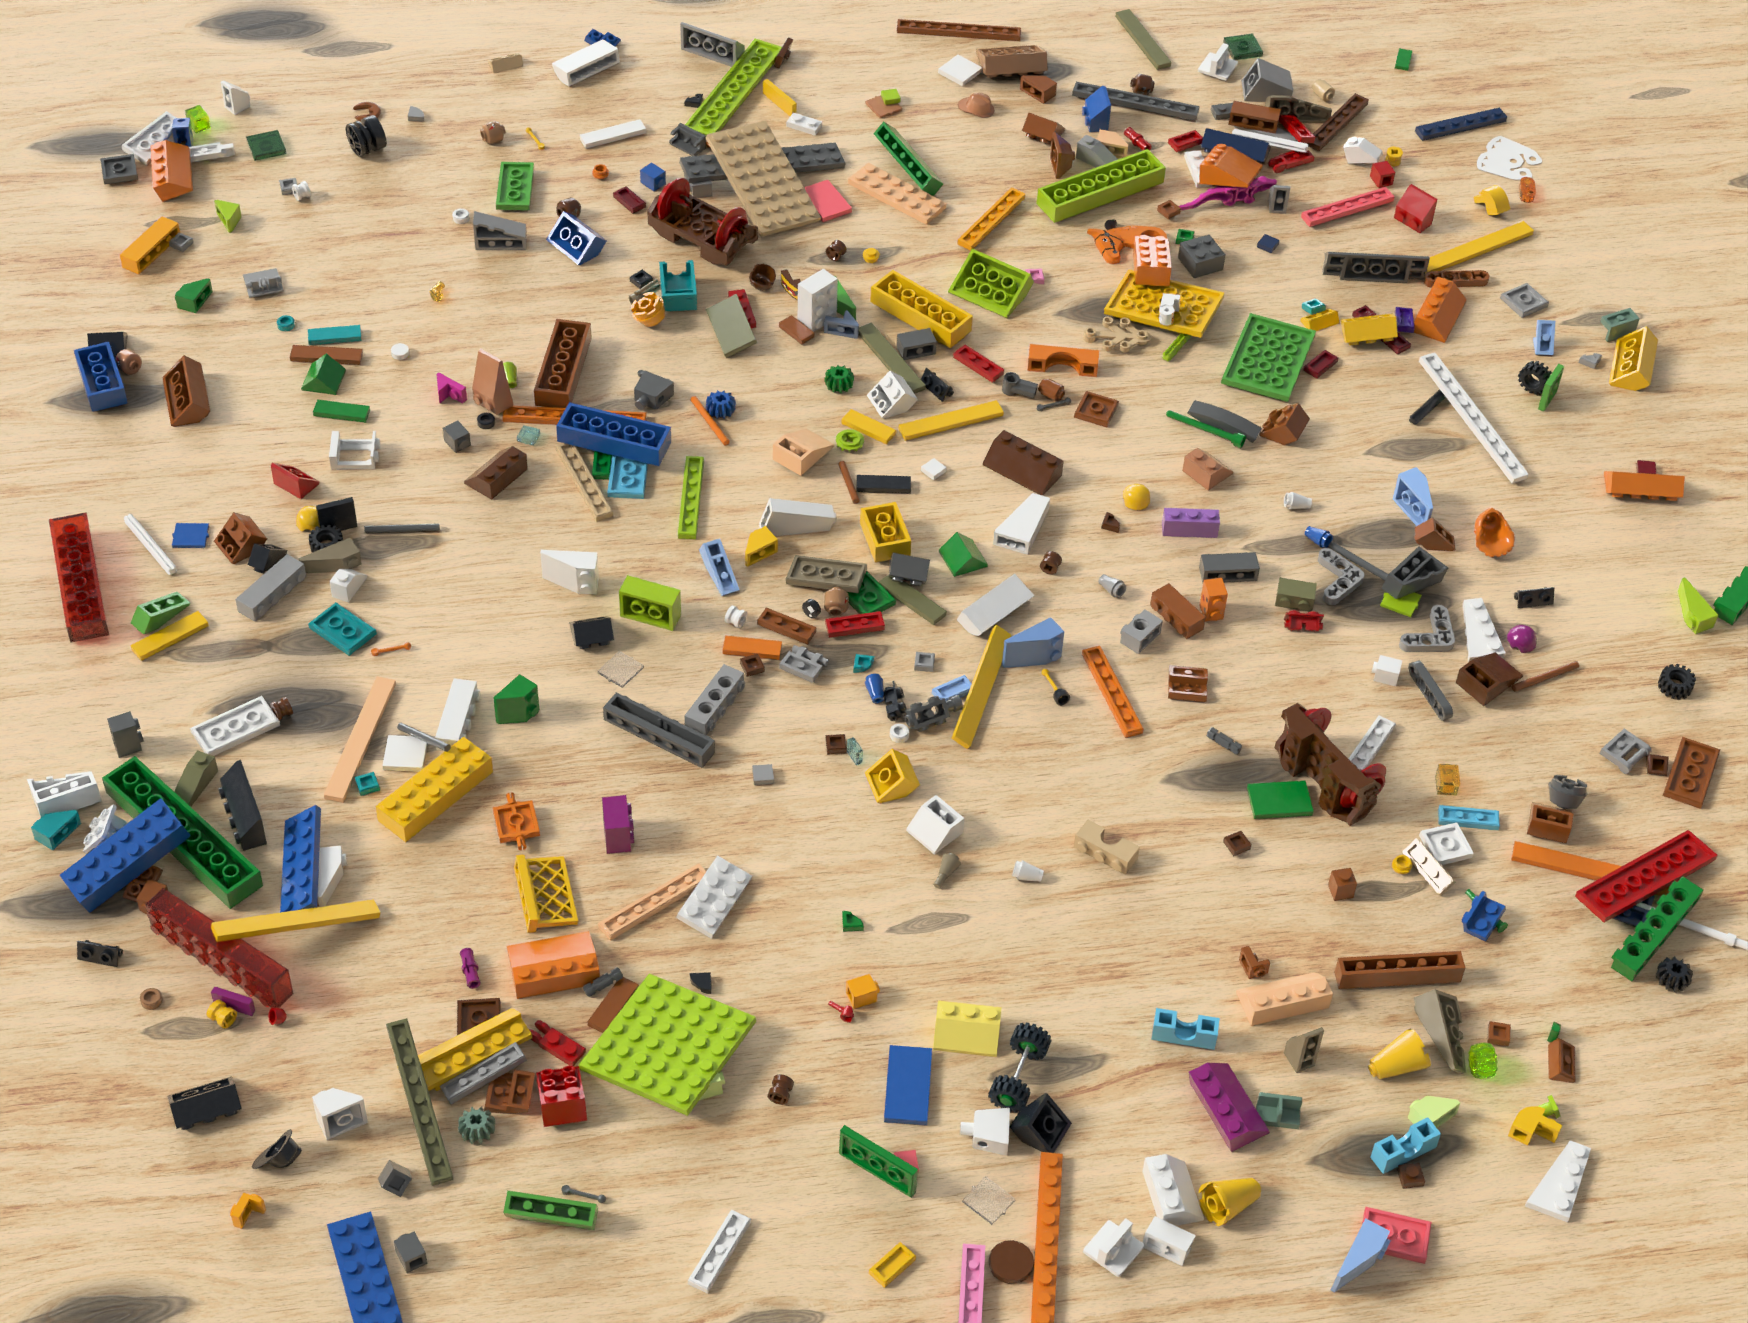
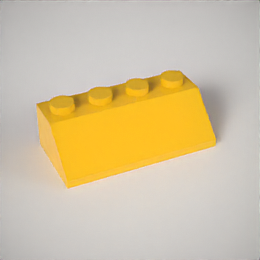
M1648 326L1617 339L1609 380L1611 386L1637 391L1651 385L1658 339Z

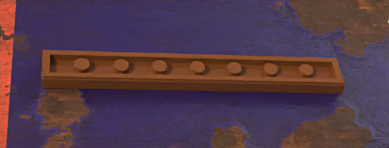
M898 19L897 33L1020 41L1021 27Z

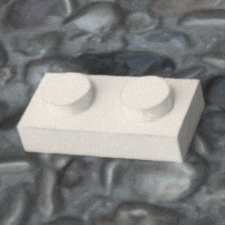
M792 113L786 121V127L816 136L822 127V121Z

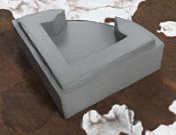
M410 106L408 121L424 122V113L419 108Z
M1593 353V355L1586 356L1585 354L1580 357L1578 363L1595 369L1602 355Z

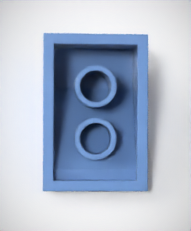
M1050 617L1004 640L1002 666L1004 668L1035 666L1057 661L1062 656L1063 629Z

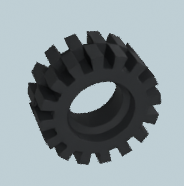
M1531 361L1519 372L1518 381L1522 382L1520 384L1521 387L1525 386V391L1530 390L1529 393L1532 394L1534 392L1535 395L1538 393L1542 394L1545 383L1552 372L1548 371V366L1544 367V363L1539 364V361L1535 363ZM1531 374L1535 375L1539 381L1534 379Z
M321 525V528L317 526L315 528L316 531L312 530L311 534H309V544L312 553L343 541L342 532L336 526L332 528L331 525H327V527ZM325 540H331L329 543H321Z
M1670 664L1669 667L1666 666L1659 677L1658 688H1661L1660 691L1662 693L1666 692L1665 696L1671 695V699L1675 697L1678 700H1681L1682 697L1684 699L1687 698V696L1691 695L1696 681L1695 674L1691 673V669L1688 668L1686 670L1684 665L1681 668L1679 664H1676L1675 667L1673 664ZM1672 679L1678 680L1683 684L1674 683Z

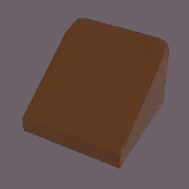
M1647 755V774L1667 776L1669 756Z

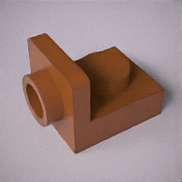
M1250 946L1241 948L1239 961L1249 979L1261 978L1268 974L1270 967L1269 959L1258 962V957L1256 953L1252 952Z

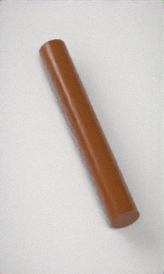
M840 461L838 465L852 502L857 504L860 500L845 461Z

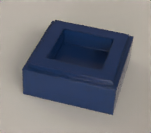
M1264 234L1258 241L1257 248L1272 253L1279 245L1280 240Z

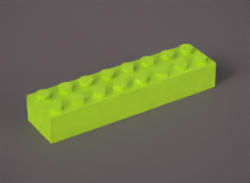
M1146 149L1038 188L1036 204L1056 223L1164 183L1166 167Z

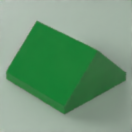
M326 353L311 364L301 390L336 395L346 369Z
M956 532L939 549L940 555L954 577L988 567L986 560L973 539Z

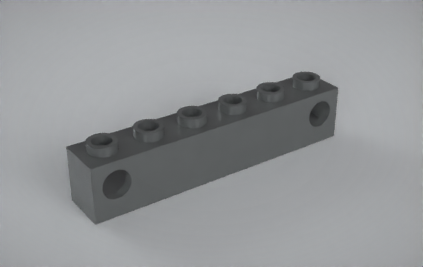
M616 692L603 707L605 721L701 768L705 766L715 753V740L711 737L680 724L678 721L670 719L660 712L646 707L644 704L637 703L627 696Z

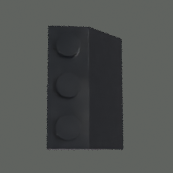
M232 1076L167 1096L176 1129L181 1128V1130L190 1129L195 1126L194 1123L201 1121L203 1123L215 1121L216 1117L220 1115H225V1117L238 1113L237 1110L242 1109Z

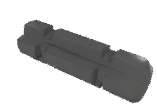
M1214 727L1208 730L1206 736L1209 739H1215L1216 743L1227 750L1231 749L1230 751L1235 755H1238L1242 750L1240 743L1236 741L1234 743L1232 738L1222 732L1218 733L1219 731Z
M616 967L611 970L610 974L607 972L593 980L594 983L584 985L583 989L586 995L590 997L596 993L595 991H601L613 984L614 980L617 982L622 979L623 974Z

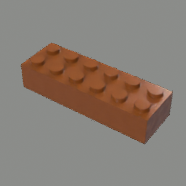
M556 319L534 388L535 406L566 408L569 402L572 403L592 339L591 323Z

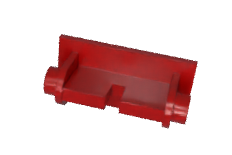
M1297 610L1286 612L1284 628H1288V630H1302V624H1305V631L1319 632V630H1323V623L1321 621L1324 614L1314 611L1300 613Z

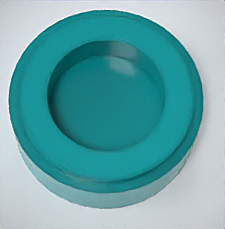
M289 315L279 317L277 319L278 329L284 332L292 330L295 327L294 318Z

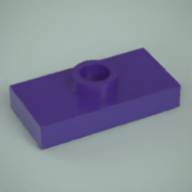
M1396 307L1397 331L1414 333L1413 309Z

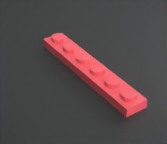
M1383 187L1304 211L1301 218L1309 227L1393 202L1395 196L1387 187Z

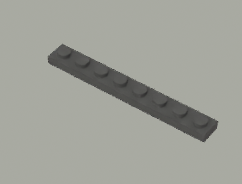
M1076 81L1072 96L1087 99L1102 86ZM1106 87L1111 104L1196 121L1200 106Z

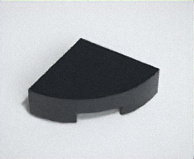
M695 94L694 97L686 98L684 106L699 108L703 101V94Z
M711 972L690 973L691 984L700 989L701 992L711 994Z

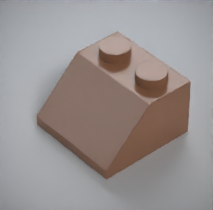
M1196 448L1184 457L1182 471L1207 490H1210L1233 474L1231 469L1202 449Z

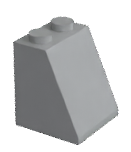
M1257 58L1241 80L1245 101L1266 102V98L1269 96L1291 97L1293 94L1290 71L1260 58Z

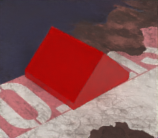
M273 462L271 464L274 484L299 499L304 498L320 483V481L294 466Z

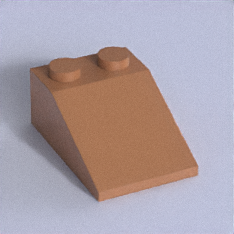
M482 349L478 350L472 386L473 399L477 405L498 415L514 405L503 361Z

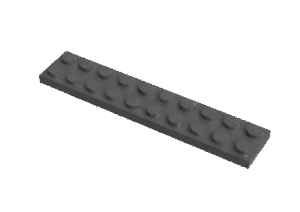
M836 142L781 147L795 173L845 168V161ZM714 154L680 157L679 163L689 183L728 180Z

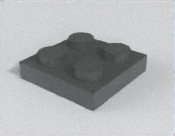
M134 154L100 158L104 184L138 180Z

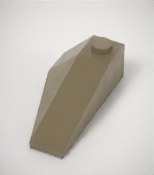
M1269 96L1266 98L1265 103L1266 107L1281 109L1280 115H1294L1301 123H1325L1332 113L1331 108L1290 96Z
M1436 989L1414 997L1415 1012L1450 1069L1461 1074L1466 1073L1464 1050L1460 1045L1463 1033L1459 1031L1458 1026L1462 1022L1457 997Z

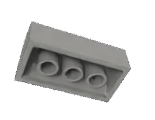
M684 22L680 23L682 50L730 67L735 64L745 51V45L736 40Z

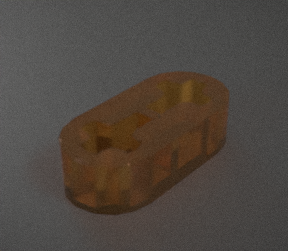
M1523 177L1519 184V198L1525 203H1531L1534 201L1536 194L1535 181L1530 177Z

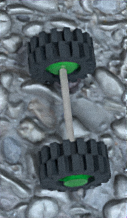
M1028 1022L1025 1025L1020 1023V1025L1016 1026L1010 1040V1046H1012V1050H1016L1015 1053H1021L1022 1058L1014 1077L1011 1076L1009 1078L1008 1075H1004V1077L999 1075L994 1079L988 1093L991 1103H995L994 1106L1010 1108V1113L1012 1110L1014 1113H1018V1111L1026 1107L1031 1094L1030 1088L1027 1087L1026 1083L1022 1084V1080L1018 1079L1026 1057L1028 1056L1030 1060L1033 1058L1035 1060L1043 1059L1052 1041L1051 1036L1048 1035L1046 1030L1042 1031L1043 1028L1041 1026L1037 1028L1036 1024L1031 1026Z

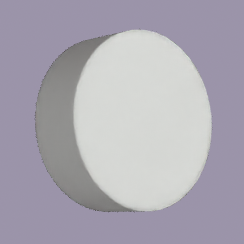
M457 209L452 214L453 221L457 224H465L470 219L469 212L466 209Z
M402 343L393 345L391 348L392 357L397 360L407 358L409 356L408 346Z
M904 724L893 725L890 728L891 740L896 743L906 742L909 738V728Z

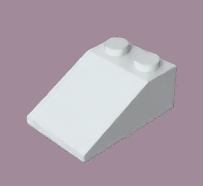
M541 550L542 578L578 594L597 595L599 581L597 552Z

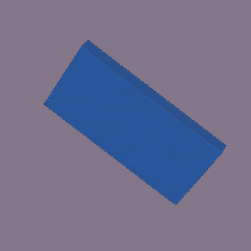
M890 1045L884 1122L927 1125L932 1048Z

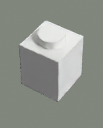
M1380 655L1378 662L1374 661L1372 673H1375L1373 681L1396 686L1402 660Z

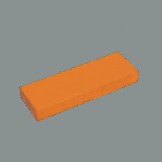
M725 635L723 654L737 656L759 654L760 658L780 660L782 641Z

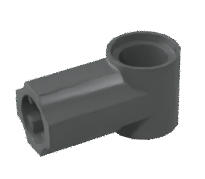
M1008 372L1004 375L1002 386L1004 394L1013 396L1017 393L1035 398L1038 388L1037 383L1020 379L1019 375L1014 372Z

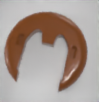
M361 102L353 107L354 110L369 109V114L355 116V119L358 121L370 115L378 118L381 113L380 107L373 102Z

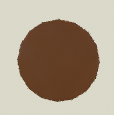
M1008 1240L998 1243L991 1250L989 1256L991 1273L999 1281L1007 1284L1022 1282L1032 1273L1034 1266L1033 1254L1026 1245L1018 1241Z

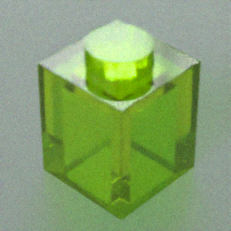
M200 105L185 110L186 118H190L191 127L195 133L211 128L209 116Z

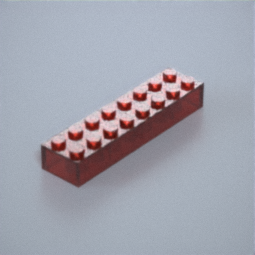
M87 512L49 519L65 623L70 643L108 636L107 618Z
M162 888L145 904L147 917L151 924L150 928L156 935H162L171 945H177L185 954L194 956L200 964L209 966L218 976L227 978L233 986L241 987L247 995L256 997L265 1007L280 1008L294 994L287 968L241 938L217 942L211 929V923L215 921L166 889Z

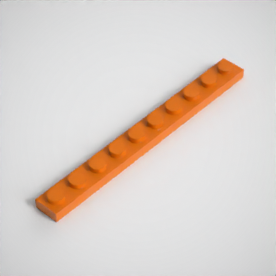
M1041 1152L1031 1323H1054L1063 1154Z

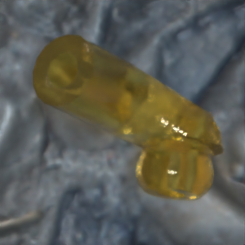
M438 281L429 291L432 300L436 302L441 301L443 293L440 292L445 288V285L441 281Z

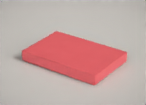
M829 180L804 187L821 216L822 222L852 213V207Z
M1365 1206L1363 1222L1366 1218L1390 1231L1387 1239L1391 1241L1384 1255L1425 1264L1432 1222Z

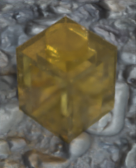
M1438 764L1435 774L1437 795L1457 796L1460 786L1458 765Z

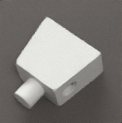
M1010 1108L976 1110L974 1113V1123L961 1122L960 1135L973 1136L972 1147L974 1149L1007 1155Z

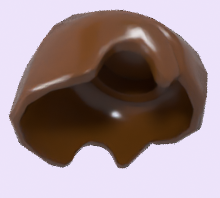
M764 263L755 265L749 275L750 284L755 289L762 291L770 289L776 279L775 270L770 265Z

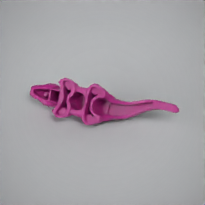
M1260 176L1254 179L1248 188L1217 185L1214 188L1207 189L1205 193H1201L1193 201L1179 207L1181 210L1193 209L1210 200H1221L1227 206H1232L1236 201L1242 200L1244 203L1250 204L1255 201V193L1270 189V187L1277 184V180Z

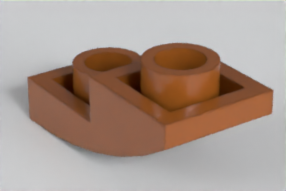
M152 865L128 883L122 897L137 902L136 898L148 880L157 882L163 870Z

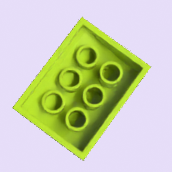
M971 249L948 293L1008 318L1027 296L1034 280L1028 272Z

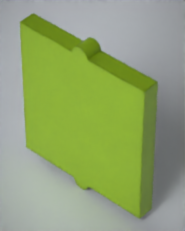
M1384 593L1380 606L1411 617L1414 610L1418 608L1422 595L1411 593L1395 599L1389 593Z

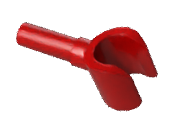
M829 1001V1006L841 1012L840 1018L844 1022L850 1023L854 1014L851 1006L843 1007L833 1001Z

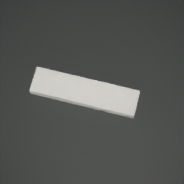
M639 119L580 134V140L585 149L645 134L646 128Z
M1378 715L1348 759L1358 769L1363 770L1368 767L1395 729L1396 723Z
M734 1210L729 1212L689 1277L688 1285L707 1294L709 1293L749 1227L751 1218Z

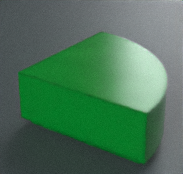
M842 911L843 932L864 931L861 919L853 915L852 912Z
M1553 1022L1547 1039L1548 1042L1551 1043L1558 1038L1561 1024Z

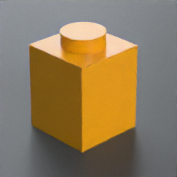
M870 974L846 981V994L853 1009L877 1002V993L880 992L877 981H873Z

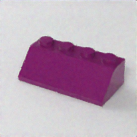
M1207 1062L1188 1072L1192 1088L1231 1152L1270 1133L1228 1063Z

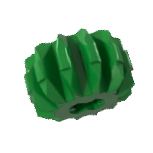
M837 365V367L831 366L830 369L826 370L824 382L828 390H833L834 393L836 391L842 393V391L848 392V389L853 386L854 375L851 368H846L845 365L842 367Z

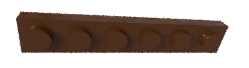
M1355 93L1313 133L1315 141L1314 143H1307L1308 147L1317 151L1324 148L1368 105L1369 99Z

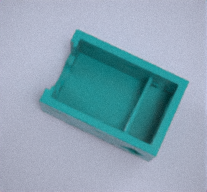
M687 260L686 271H682L679 275L667 272V263L659 262L661 297L664 302L665 311L697 310V291L693 260Z

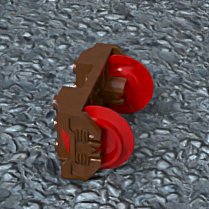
M678 178L668 183L660 195L654 198L647 211L648 225L652 226L661 237L672 243H675L682 237L700 247V257L712 264L728 266L740 249L747 243L753 244L758 240V226L748 224L747 214L743 208L736 207L730 212L725 213L690 195V184L685 178Z
M1296 703L1283 710L1281 717L1285 720L1284 731L1274 747L1278 751L1280 764L1283 769L1289 772L1292 777L1306 771L1308 776L1319 784L1321 793L1318 804L1331 817L1344 821L1349 826L1364 819L1377 804V795L1385 785L1386 767L1381 763H1377L1363 770L1358 769L1324 734L1332 717L1329 709L1313 708L1307 710L1301 704Z

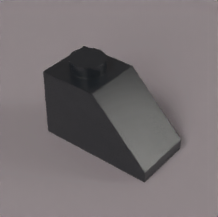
M254 544L248 565L254 567L253 570L256 572L265 573V571H268L287 554L288 550L272 544Z

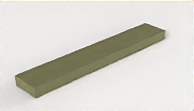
M1127 9L1116 12L1115 17L1157 70L1171 67L1170 59L1132 11Z
M873 323L859 327L858 335L889 371L902 376L914 394L925 390V384Z

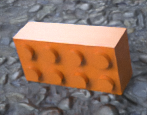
M1135 236L1133 248L1135 284L1169 286L1172 267L1168 238L1163 236Z

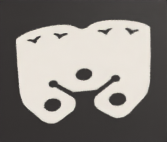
M1498 136L1487 144V152L1479 156L1477 168L1509 179L1522 180L1532 178V173L1529 169L1510 170L1511 168L1521 167L1524 160L1520 154L1524 155L1526 162L1530 165L1542 163V159L1534 150L1503 136ZM1529 157H1535L1536 160L1531 161ZM1510 159H1515L1517 162L1511 163ZM1520 172H1526L1527 175L1522 176L1520 175Z

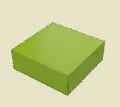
M897 89L881 91V97L885 105L901 102Z

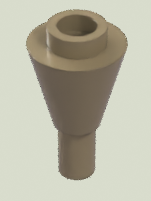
M953 853L943 854L939 875L933 884L936 888L940 889L944 881L961 865L957 855Z

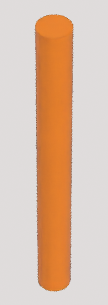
M696 396L691 397L690 401L723 445H728L730 441Z

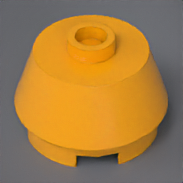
M648 292L643 294L644 297L638 302L636 300L633 302L631 311L635 320L646 327H653L664 319L665 308L663 299L660 296H657L654 292Z

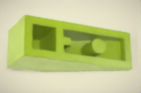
M1685 577L1682 578L1678 588V595L1684 622L1695 634L1714 628L1718 614Z

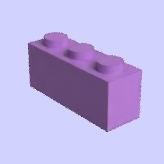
M1164 508L1162 518L1163 536L1218 537L1220 526L1219 510Z

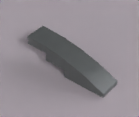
M1194 400L1187 412L1198 421L1231 434L1242 433L1252 443L1256 440L1262 429L1233 412Z

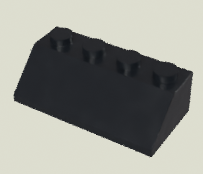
M238 760L220 778L221 787L218 790L221 800H226L223 805L226 814L231 815L228 818L231 829H236V832L233 833L236 844H241L243 851L266 845L267 841L262 818L241 760Z

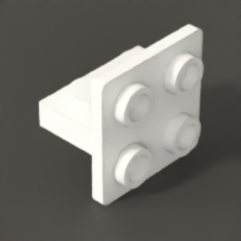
M1223 43L1216 54L1210 52L1198 68V72L1227 81L1238 65V61L1229 59V45Z
M113 804L108 809H104L98 818H93L89 825L91 831L83 842L85 844L84 853L87 854L93 848H96L127 824V821L114 815L117 808L116 805Z
M1125 1218L1118 1226L1108 1220L1085 1246L1083 1253L1115 1276L1120 1277L1144 1249V1244L1133 1237V1233H1131L1132 1222Z

